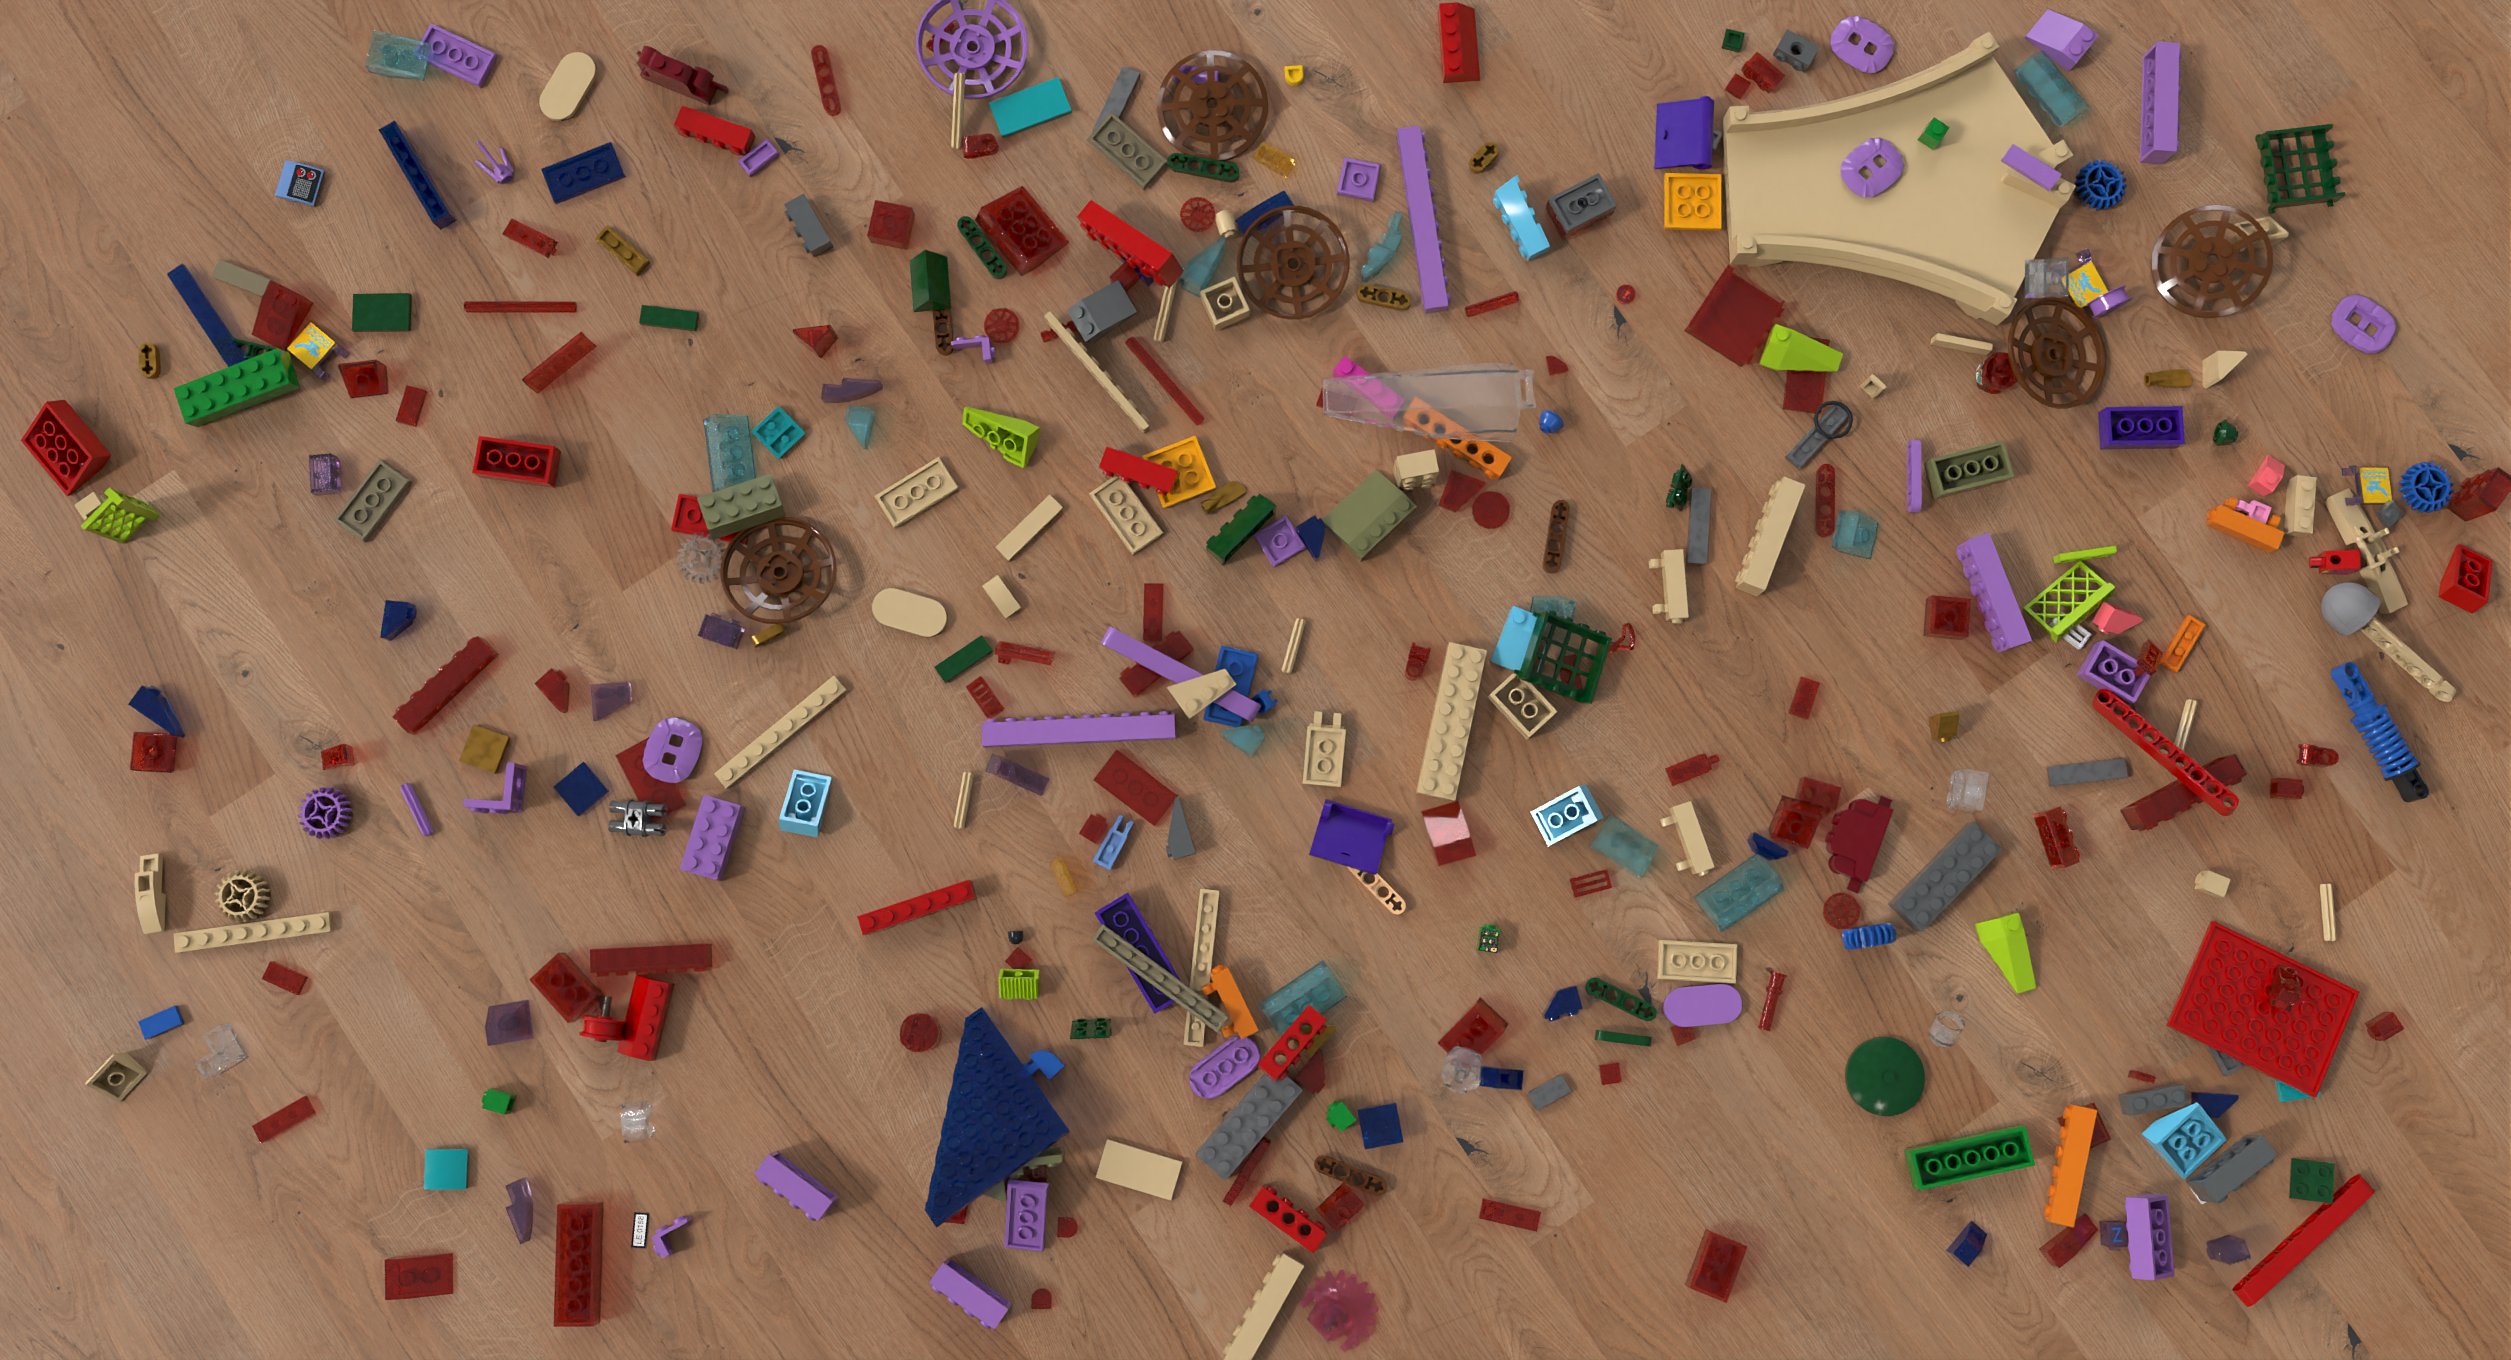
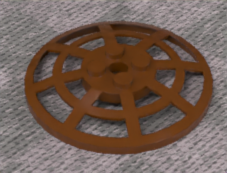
M1216 50L1198 52L1179 61L1165 76L1157 97L1158 120L1168 141L1181 153L1217 161H1226L1247 151L1261 135L1268 116L1267 91L1258 72L1241 57ZM1214 55L1231 58L1243 66L1235 73L1226 67L1214 65ZM1201 56H1207V66L1196 68L1187 75L1179 70L1188 61ZM1207 71L1206 82L1197 85L1191 80L1195 75ZM1215 71L1224 72L1230 75L1231 78L1225 84L1215 81ZM1248 71L1256 79L1262 99L1251 98L1249 89L1242 79ZM1174 75L1181 82L1175 91L1173 102L1162 104L1165 88L1169 79ZM1237 82L1243 89L1245 98H1234L1230 89ZM1186 85L1193 91L1190 100L1179 101L1181 91ZM1213 99L1218 104L1215 108H1209L1207 102ZM1235 106H1245L1244 115L1240 122L1232 116ZM1251 106H1262L1260 122L1255 132L1251 135L1244 128L1250 116ZM1179 109H1191L1194 118L1188 125L1183 121ZM1174 110L1176 120L1183 130L1176 139L1165 123L1164 111ZM1228 122L1234 128L1224 135L1217 136V126ZM1200 123L1209 127L1210 137L1200 135L1193 130ZM1238 133L1246 140L1238 148L1218 154V142L1229 140ZM1188 136L1201 142L1210 143L1211 155L1194 152L1183 146L1182 143Z
M2202 206L2181 214L2163 230L2153 249L2151 272L2158 292L2173 308L2193 317L2220 318L2242 310L2260 295L2271 275L2273 250L2266 231L2249 214L2230 206ZM2203 211H2223L2220 221H2206L2195 225L2190 218L2191 215ZM2235 213L2247 219L2258 231L2247 236L2239 227L2228 223L2230 214ZM2183 221L2188 229L2178 238L2174 247L2161 246L2169 231L2177 223ZM2218 226L2216 237L2204 238L2199 230L2205 227ZM2226 228L2236 232L2242 239L2231 244L2228 240L2224 239ZM2192 234L2197 241L2192 250L2180 249L2179 247L2182 242ZM2263 238L2267 250L2266 268L2255 265V250L2252 242ZM2244 246L2248 248L2249 263L2237 261L2236 251ZM2159 253L2171 255L2170 268L2173 278L2164 284L2160 279L2158 271ZM2215 255L2218 258V263L2210 265L2207 262V257ZM2177 256L2188 258L2189 269L2180 274L2176 265ZM2234 269L2246 271L2244 277L2234 286L2229 278ZM2252 273L2264 276L2257 289L2242 302L2237 291L2247 283ZM2193 275L2196 279L2202 281L2199 291L2189 287L2184 280ZM2222 282L2226 289L2224 292L2207 293L2210 283ZM2178 284L2186 293L2197 297L2194 308L2192 309L2179 303L2167 290ZM2230 296L2235 305L2220 311H2201L2205 299L2214 300Z
M1283 206L1261 215L1249 226L1243 235L1237 255L1239 281L1249 299L1267 314L1288 320L1309 318L1331 306L1344 289L1350 268L1348 247L1338 227L1319 211L1303 206ZM1291 213L1307 214L1321 222L1315 230H1312L1303 225L1292 224ZM1279 214L1284 215V225L1273 229L1265 236L1256 229L1267 219ZM1327 226L1338 239L1342 254L1331 255L1327 243L1320 236ZM1293 230L1307 233L1310 237L1305 243L1294 241ZM1285 231L1286 242L1278 247L1275 246L1270 239L1276 234ZM1252 235L1260 242L1255 252L1254 264L1243 265L1244 249ZM1316 240L1323 248L1325 257H1314L1310 248ZM1265 246L1273 253L1270 263L1259 264L1260 254ZM1290 259H1295L1298 262V267L1291 269L1288 267L1287 262ZM1343 262L1344 268L1341 281L1336 291H1333L1326 286L1331 275L1332 263ZM1326 264V272L1321 282L1313 276L1316 265ZM1255 272L1259 285L1266 292L1260 300L1254 297L1248 288L1244 273ZM1260 272H1272L1276 280L1270 288L1263 281ZM1308 281L1316 287L1310 294L1300 297L1299 286ZM1281 285L1292 287L1293 298L1283 297L1275 292ZM1320 292L1330 297L1319 308L1306 313L1302 312L1301 302L1314 298ZM1271 297L1284 303H1294L1295 314L1279 313L1265 305Z
M2046 297L2026 305L2014 318L2008 335V356L2012 371L2022 388L2039 403L2057 409H2069L2090 400L2100 388L2106 371L2105 345L2102 335L2091 317L2082 308L2066 299ZM2041 305L2056 306L2053 317H2040L2037 319L2034 318L2032 308ZM2063 309L2075 315L2085 328L2076 333L2069 324L2060 319ZM2026 314L2029 324L2024 328L2018 340L2014 338L2015 329L2021 316ZM2051 323L2049 332L2041 335L2037 325ZM2058 326L2063 328L2071 337L2066 340L2062 335L2058 334ZM2030 330L2035 337L2032 346L2024 343ZM2089 334L2096 349L2097 364L2086 362L2085 350L2081 339ZM2073 344L2077 347L2079 360L2073 359L2071 348ZM2014 346L2018 348L2019 361L2023 369L2021 373L2015 360ZM2023 351L2030 353L2033 364L2028 368L2024 360ZM2050 351L2054 355V359L2050 357ZM2071 367L2078 368V371L2071 382L2066 373ZM2038 371L2043 375L2044 385L2039 383L2031 374ZM2084 371H2096L2091 386L2083 395L2076 386L2082 379ZM2059 377L2065 387L2052 388V378ZM2028 378L2036 387L2043 390L2045 399L2036 394L2026 383L2025 379ZM2070 391L2077 398V400L2070 403L2056 404L2053 403L2052 394Z
M784 516L740 531L726 548L720 568L721 583L730 603L744 616L766 624L790 623L813 613L828 598L833 589L837 573L835 554L826 536L815 526L804 520ZM775 525H791L806 531L800 540L789 536H777ZM768 527L770 538L757 543L750 550L740 544L752 533ZM812 535L822 542L830 558L818 561L815 552L807 545ZM779 543H790L796 545L792 553L780 551ZM771 545V553L763 558L756 555L760 549ZM737 550L745 556L740 566V577L728 578L729 562L732 554ZM803 550L811 557L812 564L802 566L798 557ZM750 560L758 565L756 575L746 576ZM831 565L830 582L826 592L823 594L815 590L820 580V569ZM776 571H785L782 577L775 576ZM815 571L811 587L803 584L804 573ZM759 583L763 591L756 598L749 590L747 584ZM741 585L744 593L752 603L746 609L741 607L733 597L729 586ZM796 589L805 593L798 600L789 603L788 594ZM771 594L780 596L782 605H772L764 601ZM810 596L819 600L807 611L797 616H791V608L802 604ZM759 607L769 610H783L784 619H765L755 616L753 613Z

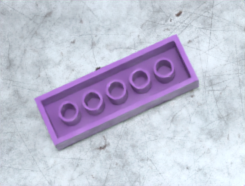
M2157 41L2143 55L2140 163L2163 164L2179 149L2177 133L2180 129V123L2178 122V115L2180 113L2178 97L2181 92V87L2179 86V78L2181 76L2179 61L2182 56L2180 43Z
M1990 533L1969 539L1956 547V555L1963 563L1964 575L1969 579L1971 593L1973 596H1976L1978 601L1977 608L1983 614L1985 619L1984 625L1991 634L1993 648L2000 653L2032 641Z

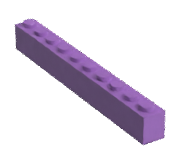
M1420 126L1398 128L1397 142L1424 314L1447 311L1448 305L1451 304L1450 294L1446 293L1445 288L1448 286L1447 275H1443L1445 261L1444 257L1440 256L1442 242L1437 237L1439 223L1434 218L1436 204L1432 203L1431 199L1434 196L1433 186L1429 185L1428 179H1431V172L1429 167L1426 168L1425 162L1428 161L1427 149H1423L1425 134L1421 132Z
M1170 711L1159 712V715H1152L1151 712H1142L1140 716H1132V713H1122L1121 717H1113V714H1102V718H1094V715H1082L1081 719H1075V716H1063V719L1058 720L1054 716L1044 717V720H1036V717H1027L1025 721H1017V718H1007L1006 722H998V719H987L986 723H982V746L984 748L1176 739L1175 715H1171Z

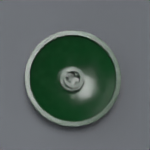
M1876 1037L1864 1041L1851 1053L1845 1067V1083L1851 1098L1865 1111L1879 1116H1895L1906 1112L1919 1100L1924 1089L1925 1072L1919 1056L1908 1044L1895 1038Z

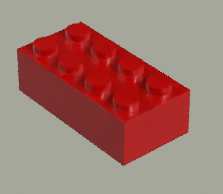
M479 436L472 473L480 478L555 488L561 451L555 446Z

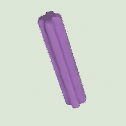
M410 783L400 786V789L422 835L429 836L433 834L434 830Z

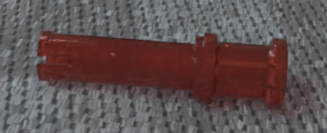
M1770 971L1771 978L1769 985L1766 987V992L1768 993L1758 1028L1770 1031L1778 998L1783 994L1782 986L1784 979L1787 978V975Z

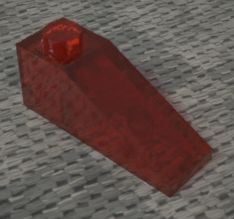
M2084 1213L2075 1220L2074 1228L2067 1226L2039 1248V1250L2050 1265L2060 1268L2082 1249L2098 1229L2087 1214Z

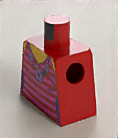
M2360 550L2324 551L2318 557H2309L2308 565L2309 568H2319V574L2350 575L2361 569Z

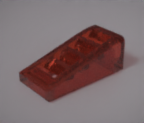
M982 676L966 686L988 719H992L1005 709ZM980 685H983V687L979 689L977 692L973 691ZM985 691L988 692V693H986L985 695H983L981 698H978V697H979L981 694H983ZM989 698H992L989 702H987L985 705H983V703H984L986 700H988Z

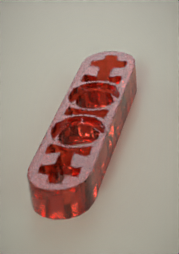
M816 45L811 50V56L823 107L828 115L836 116L841 112V103L830 56L826 47ZM819 51L823 53L822 58L824 62H820L818 57ZM822 68L829 69V73L826 76L819 74ZM826 85L833 86L831 93L823 92ZM831 98L835 105L834 110L830 109L831 105L829 99Z
M1823 464L1816 470L1815 529L1817 535L1822 538L1829 537L1835 530V469L1830 464ZM1826 469L1830 474L1826 477V482L1821 483L1825 480V475L1821 474V472ZM1822 487L1830 489L1829 496L1821 494L1820 490ZM1822 505L1830 508L1829 515L1821 513L1820 508ZM1830 518V520L1826 521V527L1830 530L1824 533V530H1821V527L1824 526V520L1821 521L1820 519Z
M1265 1136L1262 1137L1222 1202L1230 1207L1232 1206L1269 1147L1271 1140Z

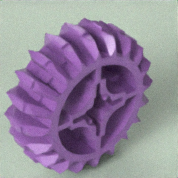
M321 787L320 790L313 789L312 794H306L307 800H301L304 805L303 807L299 806L298 809L302 810V814L297 816L303 819L299 824L305 825L303 830L305 832L309 831L310 836L316 835L317 839H322L323 837L324 839H329L330 836L337 837V832H344L342 826H349L346 820L352 819L351 816H348V813L353 810L347 808L351 802L345 801L347 796L341 795L340 790L334 791V788L331 787L327 789ZM329 797L335 802L336 805L329 806L328 803L324 801V798ZM324 810H328L327 814H325L326 816H323ZM314 821H321L322 824H325L326 828H319Z

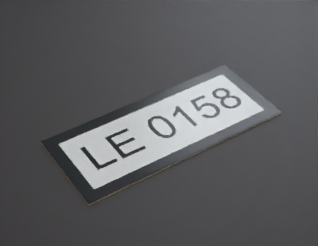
M634 1212L631 1247L646 1248L649 1213Z

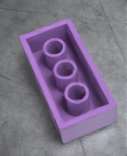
M703 795L680 870L722 881L746 807Z
M778 1151L768 1154L755 1172L760 1183L765 1186L769 1184L774 1188L773 1192L782 1198L785 1196L790 1200L789 1204L791 1206L804 1210L806 1212L805 1216L812 1221H819L826 1217L839 1199V1196Z
M2145 1193L2125 1197V1210L2127 1212L2126 1229L2129 1236L2128 1250L2131 1261L2129 1268L2132 1278L2158 1280L2175 1276L2168 1195Z
M949 1257L942 1263L929 1282L932 1284L931 1288L939 1294L943 1292L948 1296V1300L956 1306L958 1304L965 1308L964 1312L967 1315L979 1318L981 1320L980 1323L987 1329H995L1012 1305L1010 1301Z

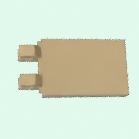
M1314 711V723H1310L1307 726L1302 784L1341 787L1346 729H1344V726H1341V713L1333 714V725L1321 724L1322 712Z

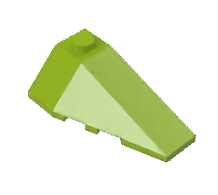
M1775 324L1770 330L1759 365L1776 371L1809 370L1814 372H1837L1843 353L1797 331Z
M964 407L962 424L977 437H983L988 441L990 447L993 450H999L1004 455L1003 458L1008 462L1022 468L1026 467L1038 444L1040 427L1025 420Z
M2010 913L1975 923L1980 943L1989 952L1992 960L1999 966L2015 992L2018 994L2036 989L2026 935L2019 913Z

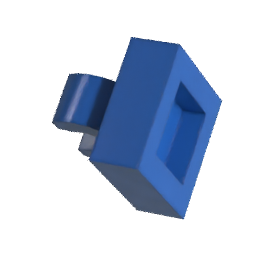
M1264 689L1251 699L1262 705L1258 711L1260 715L1268 712L1277 703V699L1272 701L1269 697L1272 693L1271 690L1266 692Z

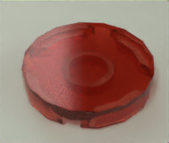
M1487 491L1480 494L1472 506V516L1475 522L1485 529L1501 527L1509 516L1510 505L1507 499L1498 492Z

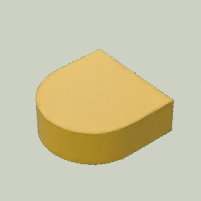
M1303 65L1284 66L1286 82L1291 86L1301 84L1304 78Z

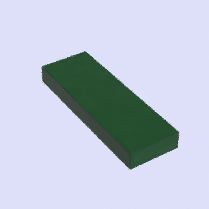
M642 305L639 324L697 331L699 313L696 311Z
M981 635L934 668L942 680L947 683L992 653L993 650Z

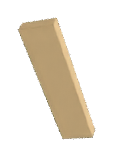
M1049 494L995 548L1010 561L1063 510V507Z

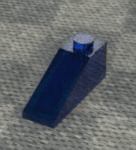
M142 685L128 705L173 736L184 738L185 733L167 698L160 694L162 691L153 685L150 687Z

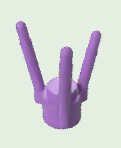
M478 140L476 143L495 167V173L478 160H475V163L493 177L497 183L506 184L514 177L512 174L514 170L510 166L503 148H500V152L506 166L503 164L498 165Z

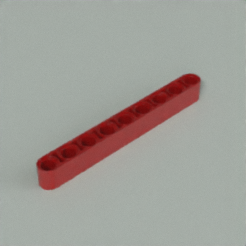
M2100 689L2097 691L2092 705L2098 713L2220 815L2230 816L2239 805V799L2233 792L2110 690ZM2099 699H2105L2107 702L2103 703ZM2114 711H2119L2122 715H2117ZM2129 724H2135L2138 728H2132ZM2145 737H2150L2153 741H2148ZM2160 750H2166L2168 754H2163ZM2176 763H2182L2184 767H2179ZM2192 776H2197L2200 780H2194ZM2207 789H2213L2215 794L2210 793ZM2223 802L2230 803L2232 807L2225 806Z
M2360 1174L2350 1178L2333 1194V1204L2323 1203L2233 1287L2232 1291L2246 1307L2256 1304L2374 1194L2375 1190Z

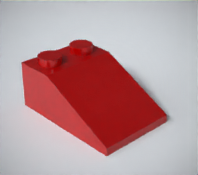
M2461 544L2456 545L2440 582L2438 597L2472 614L2489 601L2493 560Z

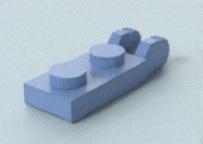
M1122 815L1118 816L1113 827L1108 831L1092 861L1109 871L1128 838L1127 835L1134 824L1130 820L1123 833L1117 831L1123 821Z

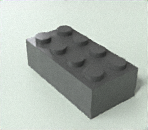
M2245 1135L2188 1179L2186 1183L2200 1201L2221 1203L2228 1198L2227 1195L2231 1191L2239 1190L2245 1180L2257 1176L2259 1169L2271 1165L2274 1162L2273 1159L2278 1154L2263 1135Z

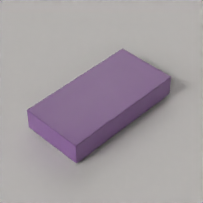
M766 139L738 162L746 173L752 177L780 154L770 141Z

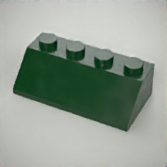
M1261 494L1257 497L1253 495L1247 501L1248 505L1243 510L1240 508L1233 515L1234 519L1230 523L1226 522L1220 528L1221 532L1217 536L1213 535L1206 542V550L1223 566L1276 513V505Z

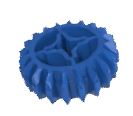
M2104 159L2100 162L2098 160L2092 163L2089 162L2080 169V173L2076 175L2077 180L2074 182V185L2077 186L2075 192L2080 193L2077 199L2083 198L2084 200L2082 205L2088 203L2089 209L2095 206L2096 211L2101 208L2107 210L2122 200L2121 197L2126 193L2124 190L2127 188V185L2124 182L2127 178L2121 176L2124 171L2119 172L2117 170L2119 165L2113 167L2112 161L2106 164ZM2093 173L2092 182L2088 184L2089 175ZM2111 186H2113V193H2112V195L2109 197V196H2108L2109 188H2110Z
M2421 462L2412 465V467L2406 469V473L2402 474L2401 478L2403 480L2398 483L2403 486V488L2399 489V492L2404 494L2400 499L2406 498L2405 505L2411 504V510L2418 509V513H2431L2440 510L2447 505V501L2452 499L2450 494L2454 492L2450 489L2454 483H2449V479L2452 476H2446L2447 470L2441 471V465L2435 466L2434 462Z
M1891 923L1852 928L1842 932V941L1848 950L1890 944L1896 941V930Z

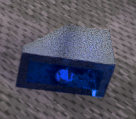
M1314 515L1296 526L1295 530L1314 561L1317 562L1320 557L1326 526L1321 518L1317 519Z
M386 600L380 638L392 641L410 627L417 614L415 605L409 602Z
M1481 1066L1479 1086L1522 1090L1524 1070Z
M2191 1092V1105L2194 1103L2200 1104L2210 1118H2219L2239 1099V1095Z
M1970 1221L1946 1251L1962 1265L1969 1267L1982 1251L1987 1234L1973 1221Z

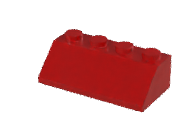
M1458 2L1439 3L1437 13L1443 83L1480 81L1475 9Z
M636 975L625 1017L627 1023L623 1025L621 1034L624 1040L619 1041L618 1053L646 1061L656 1060L675 983Z

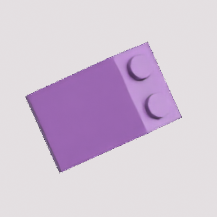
M2048 9L2025 36V39L2069 72L2099 35L2085 24Z

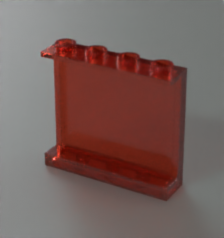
M1727 265L1684 331L1742 367L1745 362L1749 364L1755 354L1752 352L1755 347L1759 349L1765 340L1762 338L1764 333H1769L1773 328L1774 323L1772 321L1775 317L1779 318L1784 311L1782 306L1785 301L1782 300L1779 303L1732 273L1734 268Z

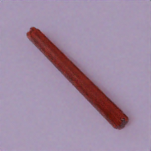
M574 301L464 302V311L472 313L577 312V303Z
M1132 336L1125 342L1127 347L1195 425L1201 424L1204 421L1203 415L1135 337Z

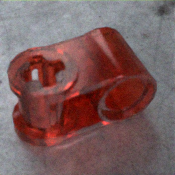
M992 134L962 137L963 156L966 159L995 155L999 150L998 142Z
M1414 642L1412 643L1404 670L1405 677L1408 680L1415 681L1420 678L1430 654V647L1424 648L1416 645ZM1410 667H1416L1419 673L1417 675H1412L1409 673L1408 669Z
M2298 744L2300 751L2299 760H2296V764L2322 768L2333 766L2339 760L2338 753L2333 749L2310 744ZM2324 754L2329 757L2328 763L2324 761Z

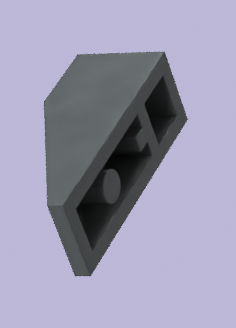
M1179 797L1174 800L1168 835L1169 845L1165 846L1168 857H1173V860L1196 854Z

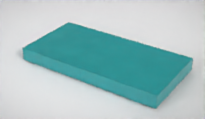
M1059 77L989 102L1002 138L1072 113Z

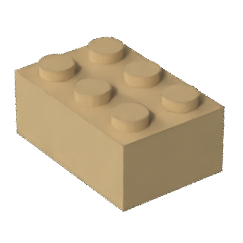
M1435 449L1396 457L1393 471L1396 485L1400 490L1409 492L1414 490V487L1421 486L1422 489L1432 487L1439 473Z
M1513 673L1487 698L1527 740L1557 711L1531 683L1518 679V675Z

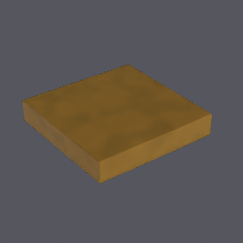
M472 725L459 761L497 774L511 738Z

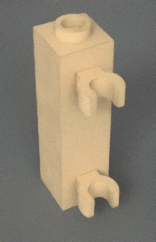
M1683 549L1664 550L1661 553V559H1650L1649 569L1662 568L1665 604H1654L1652 610L1653 614L1666 613V621H1672V624H1680L1689 617Z
M1691 801L1669 808L1672 816L1660 819L1661 825L1664 827L1675 823L1687 860L1676 863L1677 870L1680 871L1690 867L1692 874L1698 873L1699 876L1711 873L1709 869L1714 868V864Z

